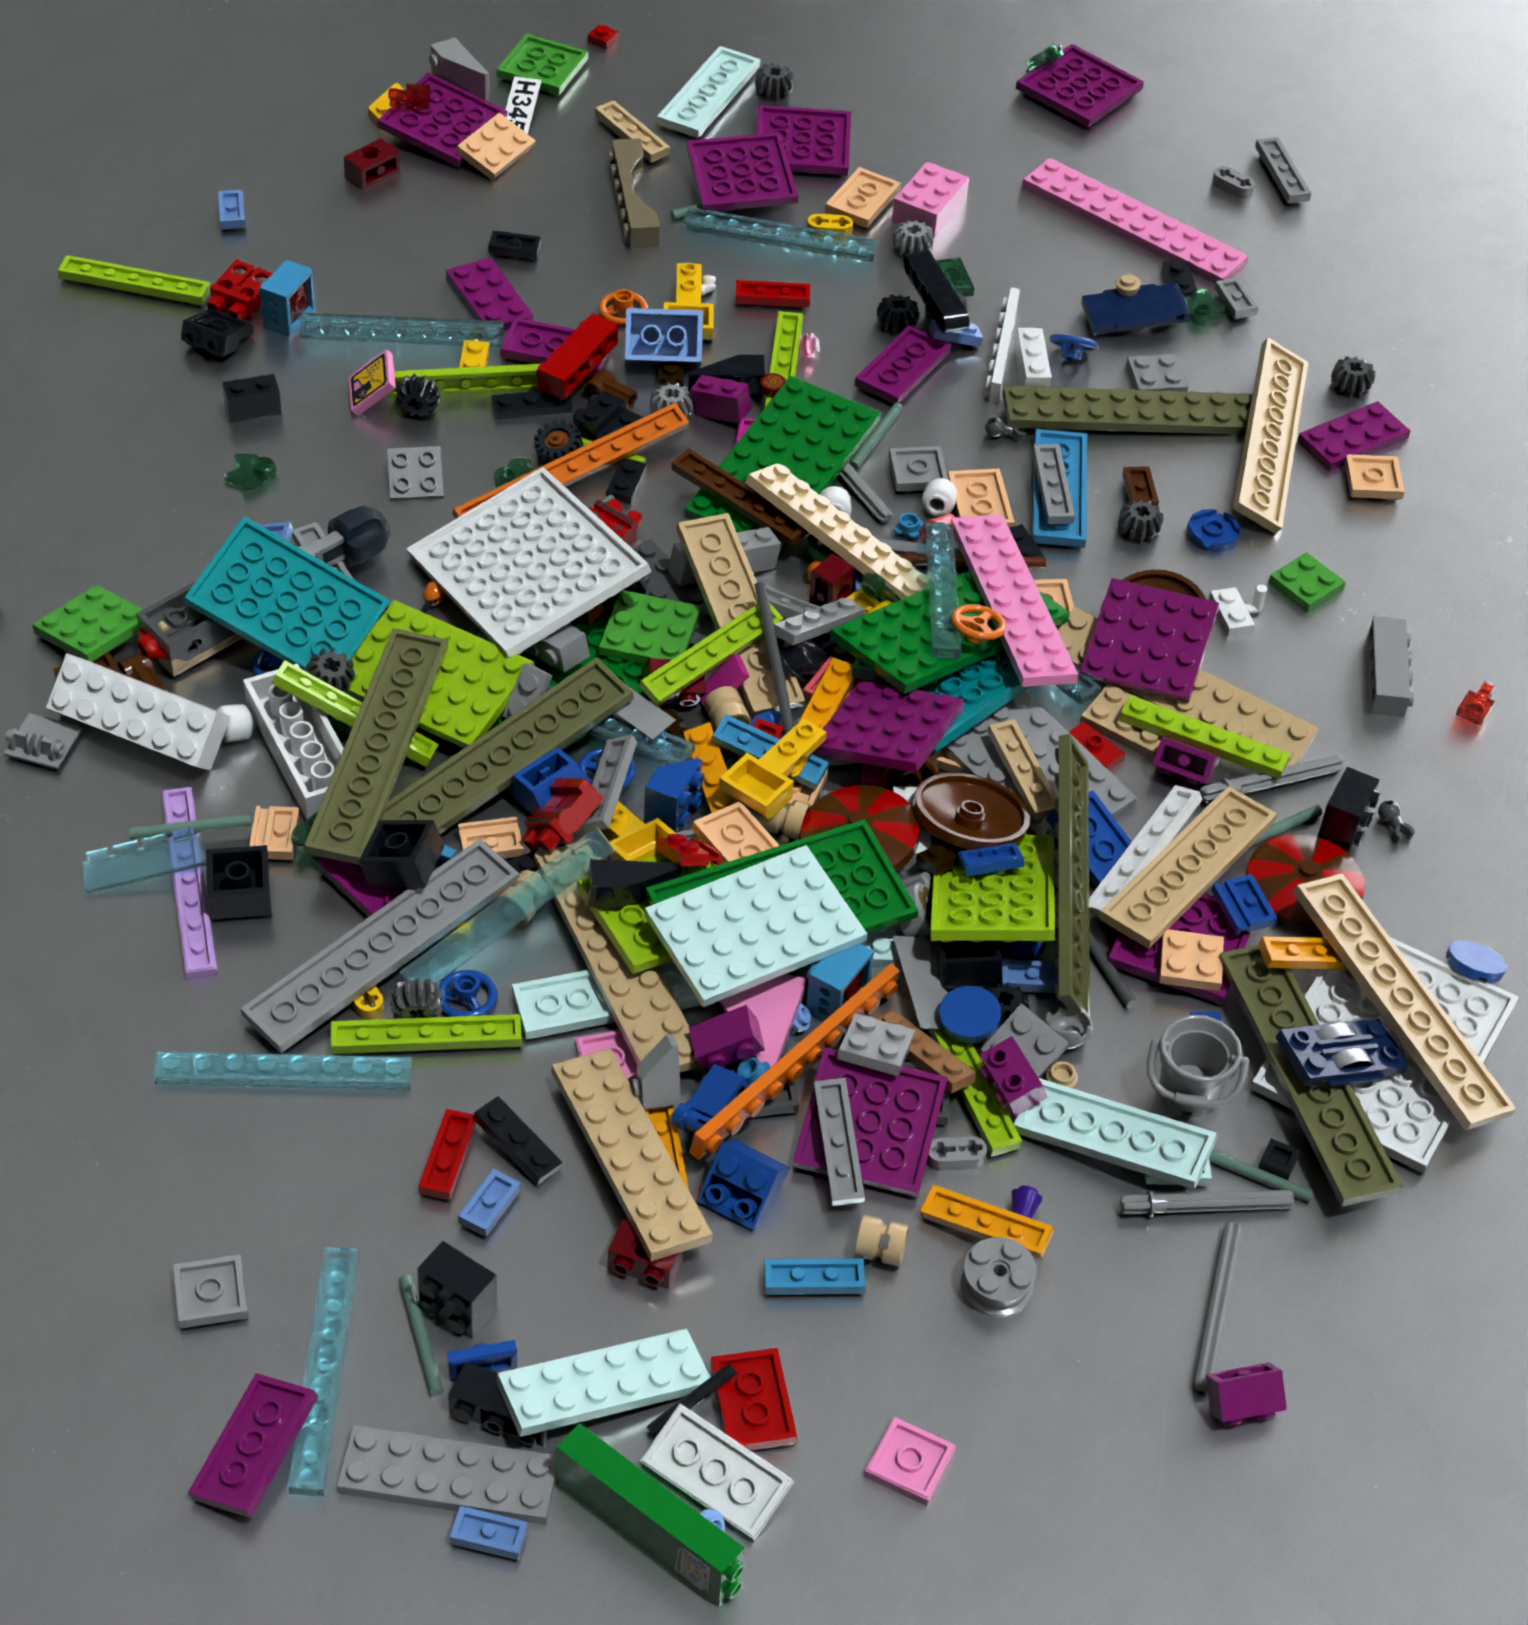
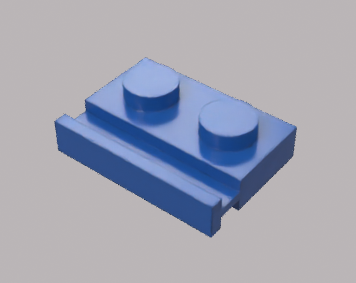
M1253 874L1225 880V883L1219 885L1217 882L1213 883L1211 891L1236 935L1245 930L1252 932L1276 926L1278 918Z

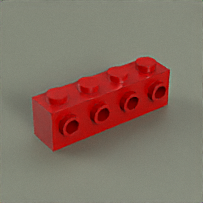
M594 313L585 321H582L578 328L566 337L562 345L558 349H554L551 356L538 366L536 371L538 389L565 400L618 344V323Z

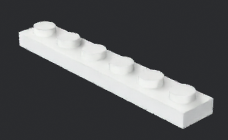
M1010 288L1009 297L1003 298L998 325L1001 328H997L989 368V375L993 376L987 377L985 391H990L989 402L999 403L1020 295V289Z
M1176 785L1173 787L1090 896V915L1099 917L1100 910L1172 841L1202 801L1200 791Z

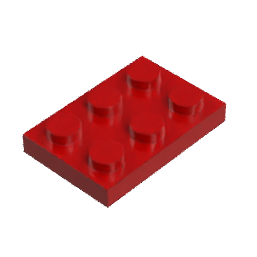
M778 1348L711 1357L712 1375L728 1363L731 1364L737 1373L716 1390L724 1433L750 1451L797 1444L798 1437Z

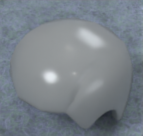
M1059 1007L1054 1015H1051L1050 1012L1046 1013L1045 1023L1069 1043L1067 1049L1082 1046L1093 1035V1022L1086 1012L1079 1011L1078 1014L1071 1015L1068 1009Z

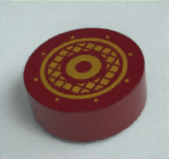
M776 373L766 374L760 380V390L764 395L774 397L786 380L783 376Z

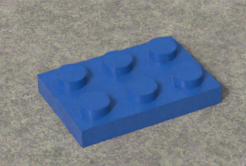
M1094 790L1089 792V879L1097 888L1132 841ZM1056 811L1049 814L1046 818L1054 832L1055 824L1059 823V815Z

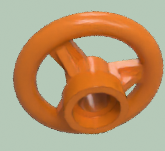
M619 289L604 296L599 303L598 309L603 318L618 323V325L626 326V318L615 317L612 314H626V308H634V301L643 309H648V304L640 295L627 289ZM613 300V304L606 308V305Z
M976 604L962 605L956 608L951 615V622L954 628L963 634L967 641L974 644L995 640L1006 631L1004 618L998 612L986 606ZM965 613L981 614L980 616L973 617L963 616ZM991 618L998 624V628L995 631H992L987 625V621Z

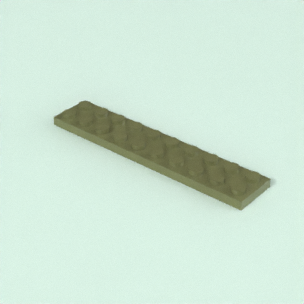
M1019 385L1004 386L1002 391L1008 427L1246 435L1253 394L1032 387Z
M395 628L392 629L305 842V853L360 865L359 859L378 821L382 819L448 650V640Z
M596 657L391 798L381 820H434L438 832L441 834L513 784V775L552 750L556 748L563 749L633 700V691Z
M1065 734L1059 735V748H1055V758L1059 765V772L1055 773V783L1059 790V798L1055 799V808L1059 815V823L1055 824V834L1059 841V849L1055 850V860L1059 867V875L1055 876V886L1059 893V901L1055 902V913L1059 919V928H1055V939L1059 946V954L1055 955V966L1059 973V981L1055 982V994L1057 999L1063 1002L1071 1015L1083 1011L1090 1017L1088 762L1072 736Z
M1258 945L1221 952L1219 957L1223 963V971L1341 1207L1400 1194L1403 1185L1352 1086L1330 1087L1327 1084L1304 1086L1275 1038L1280 1029L1319 1025L1291 969L1267 968Z

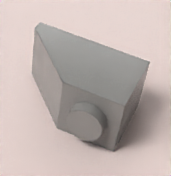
M671 1033L666 1034L636 1067L637 1079H632V1088L635 1097L639 1098L644 1109L674 1106L681 1103L679 1050L674 1035Z

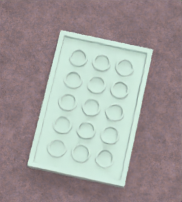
M807 845L648 906L644 912L647 921L702 1007L865 942L867 938V932Z

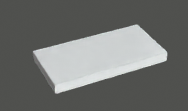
M682 1404L678 1405L640 1460L644 1466L705 1508L720 1512L724 1521L754 1541L794 1483L792 1478Z

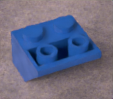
M556 748L513 775V799L533 815L538 808L544 807L555 793L550 786L556 778L571 779L585 777L578 764L560 748Z
M690 759L656 769L645 786V824L659 818L674 832H679L681 828L685 829L688 826L693 809H698L703 800L701 786L705 774L702 773L701 759Z
M735 1139L722 1142L697 1202L755 1230L778 1197L790 1167Z

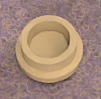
M1125 274L1117 278L1116 287L1121 295L1127 297L1134 296L1141 287V281L1132 274Z
M1060 1061L1048 1069L1046 1080L1074 1088L1077 1084L1078 1075L1073 1065Z

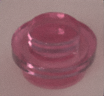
M808 333L801 337V352L803 356L814 358L820 349L819 339L814 336V333Z

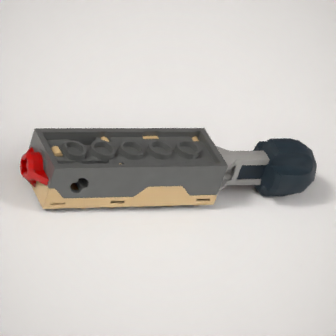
M362 505L329 520L328 535L308 546L297 547L331 567L342 560L354 566L374 557L386 547L390 528L380 511ZM195 582L136 613L140 632L137 641L139 651L141 653L146 652L145 656L148 659L160 662L174 677L243 638L183 603L184 597Z

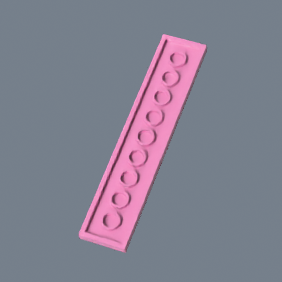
M1048 158L1023 179L1022 187L1170 261L1186 260L1190 271L1214 283L1230 279L1247 264L1248 255L1215 238H1211L1197 229L1191 228L1136 199L1130 198L1116 189H1112L1057 160Z
M990 514L988 516L951 518L950 528L985 606L998 612L1006 622V631L1000 639L1021 686L1077 683L1078 672L1003 515ZM992 619L993 624H994L995 628L997 629V628H998V624Z

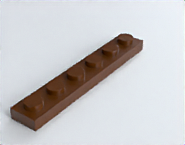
M688 448L671 462V470L761 528L769 527L778 539L793 547L809 533L750 486L692 449Z

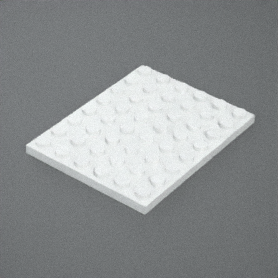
M544 467L406 548L410 558L434 582L439 584L442 591L494 644L502 649L508 658L522 653L525 649L545 639L551 633L569 624L577 617L592 610L595 606L615 596L621 590L651 573L649 564Z
M1391 938L1484 1064L1519 997L1484 980L1469 979L1458 973L1449 964ZM1321 969L1305 995L1319 1025L1379 1018L1409 1067L1404 1074L1384 1076L1382 1081L1351 1084L1387 1156L1424 1173L1453 1121L1454 1114L1350 971ZM1266 1059L1254 1078L1250 1089L1292 1109L1268 1059Z

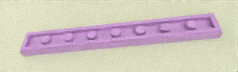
M191 787L162 790L166 824L196 820ZM198 832L168 835L186 979L216 976L218 973Z

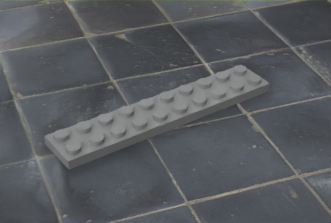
M478 839L434 870L425 888H409L241 1007V1015L280 1053L284 1052L500 896L506 888L514 885L515 881L520 877L519 873L486 843Z

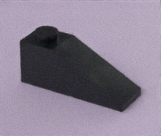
M590 859L587 875L588 907L622 908L647 899L645 896L647 887L680 877L682 866L666 862Z

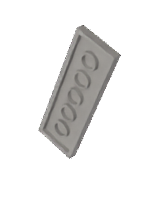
M353 1425L337 1484V1492L451 1511H458L460 1506L530 1523L546 1525L556 1479V1455Z

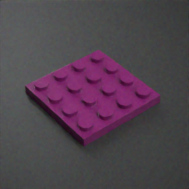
M1070 44L1019 79L1016 83V89L1089 128L1141 91L1144 81Z
M427 72L378 119L377 128L459 167L465 159L455 152L457 145L498 113L507 117L508 111Z
M759 105L756 134L780 132L791 172L848 176L851 111Z
M780 132L686 141V149L703 212L798 203L797 189Z
M1111 578L1080 671V677L1189 703L1217 617L1219 602Z
M860 681L824 726L823 730L827 732L826 740L812 754L917 773L964 709L963 698L952 697L946 694L928 693L922 690H913L903 694L894 686Z
M1205 893L1169 928V930L1224 937L1223 952L1245 948L1251 932L1245 930L1236 935L1215 897ZM1119 932L1108 962L1115 968L1159 983L1162 936L1148 949ZM1222 971L1220 991L1164 984L1223 1005L1230 988V983L1224 971Z
M824 1047L815 1081L846 1077L862 1183L918 1197L948 1077L902 1066L899 1076L838 1060L837 1050ZM813 1086L793 1159V1167L827 1175Z

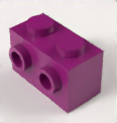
M701 375L690 389L694 415L740 424L751 410L747 383Z
M1162 737L1152 764L1160 767L1159 772L1175 777L1177 773L1186 776V782L1202 787L1203 783H1211L1220 756L1170 737Z
M747 1005L689 1027L695 1058L707 1073L714 1064L724 1068L726 1065L741 1059H749L765 1050L759 1021Z
M1013 1036L979 1054L984 1064L979 1069L988 1084L995 1083L998 1091L994 1092L1003 1109L1009 1106L1014 1116L1048 1098L1043 1084Z
M1270 1362L1206 1374L1210 1413L1226 1425H1237L1243 1423L1244 1418L1254 1416L1260 1419L1271 1418L1276 1415L1275 1412L1287 1410L1282 1370Z

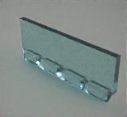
M191 826L172 831L174 840L169 841L167 833L143 838V848H139L138 841L134 840L114 845V855H110L108 847L86 852L88 861L82 862L87 894L205 866L206 859L201 834H195L194 827Z

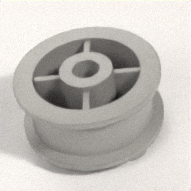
M992 1237L976 1243L965 1257L964 1270L961 1276V1289L965 1299L973 1308L986 1315L1005 1317L1018 1313L1026 1307L1032 1297L1033 1286L1037 1276L1035 1260L1031 1253L1016 1240Z

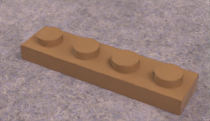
M895 1010L875 1018L915 1030L914 1040L906 1059L922 1071L948 1077L945 1089L951 1094L975 1083L976 1072Z

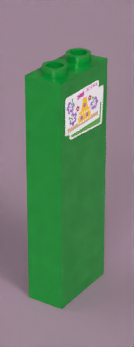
M579 1423L556 1446V1482L718 1607L727 1597L733 1599L743 1586L742 1572L745 1568L743 1563L745 1547Z

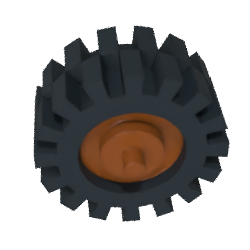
M554 420L552 421L553 425L549 426L546 423L544 424V430L541 428L537 430L538 435L535 434V441L533 442L538 459L542 465L583 447L580 431L572 422L569 421L566 425L565 420H561L560 424H557V421Z

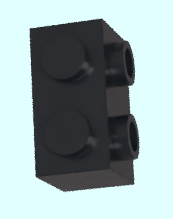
M274 374L222 382L224 404L230 423L282 414L280 390Z

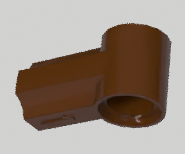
M605 369L599 370L583 386V391L588 399L593 394L599 395L604 390L625 400V409L629 411L634 408L635 402L638 399L637 391L616 382L614 375Z
M146 652L117 662V666L124 675L165 690L164 685L155 674L151 659L145 656Z

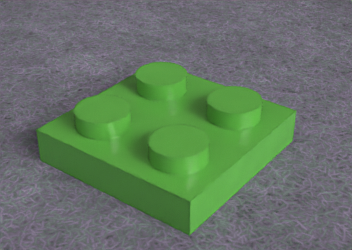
M1306 552L1270 574L1268 583L1306 612H1309L1344 590L1346 581Z

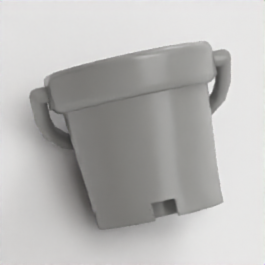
M1188 1015L1175 1019L1164 1029L1160 1040H1151L1147 1058V1075L1152 1087L1159 1093V1097L1167 1108L1181 1115V1111L1192 1112L1191 1117L1198 1118L1208 1115L1215 1108H1221L1232 1103L1242 1093L1247 1079L1250 1060L1242 1056L1241 1042L1234 1031L1222 1021L1208 1016ZM1157 1049L1160 1053V1062L1162 1063L1160 1083L1155 1074ZM1241 1064L1235 1089L1227 1097L1220 1099L1226 1083L1234 1077Z

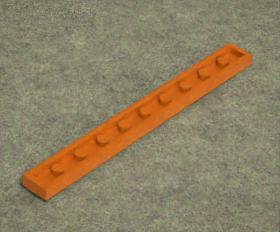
M675 402L454 508L452 514L455 519L542 467L566 487L688 428L690 422Z
M890 963L695 1132L689 1153L700 1160L708 1152L714 1153L726 1136L729 1134L735 1135L749 1116L753 1118L761 1111L767 1100L776 1099L789 1081L795 1082L808 1064L814 1065L822 1056L824 1047L832 1049L838 1044L842 1035L848 1030L855 1014L871 1015L877 1009L881 1000L891 998L898 988L896 982L900 970Z

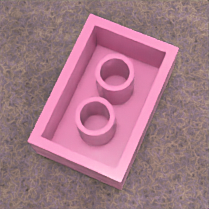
M926 162L894 198L892 222L898 224L901 222L905 223L906 220L914 222L916 219L919 223L926 222V226L932 227L933 238H935L966 202L969 177L940 167L937 164Z

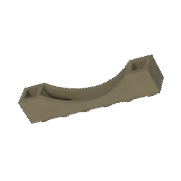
M641 138L612 140V150H608V162L611 164V176L614 179V191L617 193L621 223H624V238L629 239L630 248L659 246L660 224L657 211L641 201L632 187L636 179L643 173L644 152Z

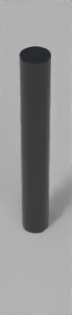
M728 1363L646 1427L655 1438L660 1433L679 1404L691 1410L737 1374L736 1371Z

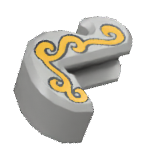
M923 872L901 880L919 910L917 918L898 924L904 936H931V913L927 911L926 905L932 900L933 876L928 872Z

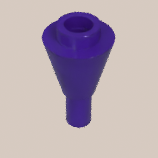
M1020 1186L1011 1191L1012 1212L1032 1219L1043 1201L1042 1196L1038 1194L1035 1188L1030 1186Z

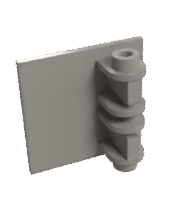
M440 446L387 449L390 499L444 497Z
M29 713L19 729L14 728L7 731L6 741H10L3 754L58 769L83 727Z

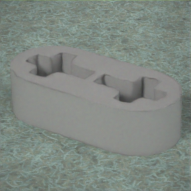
M1218 167L1214 171L1213 184L1216 187L1239 198L1246 199L1252 197L1255 189V181L1252 178L1229 167Z
M976 1136L936 1138L932 1140L927 1164L939 1171L979 1168L985 1162L987 1145L981 1138ZM973 1149V1152L977 1155L973 1156L971 1155L970 1151L967 1150ZM936 1151H942V1154L945 1157H939V1154L936 1153Z

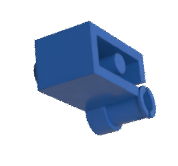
M714 1064L708 1074L702 1078L700 1086L691 1099L686 1103H680L674 1109L671 1123L680 1130H690L695 1133L750 1085L744 1076Z

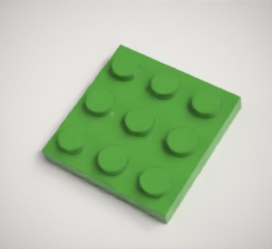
M526 33L496 69L497 77L509 82H513L514 76L542 80L539 90L560 95L588 60V51Z
M96 585L75 599L66 602L65 605L52 613L45 615L42 619L33 623L32 626L34 634L74 656L93 662L139 633L136 613L144 609Z
M621 590L600 642L599 655L645 664L649 658L673 660L689 649L701 614V606Z

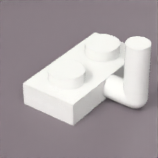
M1265 585L1257 586L1253 603L1244 604L1236 587L1210 592L1209 600L1219 602L1217 616L1227 636L1253 633L1255 624L1250 614L1262 611L1267 593Z

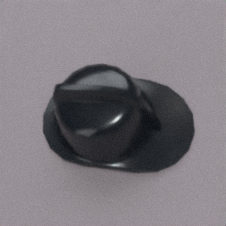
M776 636L783 672L809 683L821 669L823 662L828 658L827 652L819 648L811 639L791 645Z

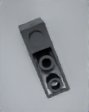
M736 355L690 371L688 391L690 392V389L701 375L747 383L749 394H763L760 390V380L766 375L764 355Z
M465 1361L448 1394L449 1413H452L459 1420L465 1422L473 1421L484 1425L494 1433L503 1432L516 1437L524 1444H535L544 1448L546 1445V1431L522 1437L519 1436L497 1386L496 1378L498 1373Z

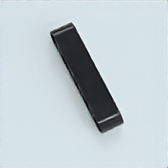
M929 250L904 255L903 265L905 272L941 332L945 334L968 329L970 325L968 311Z

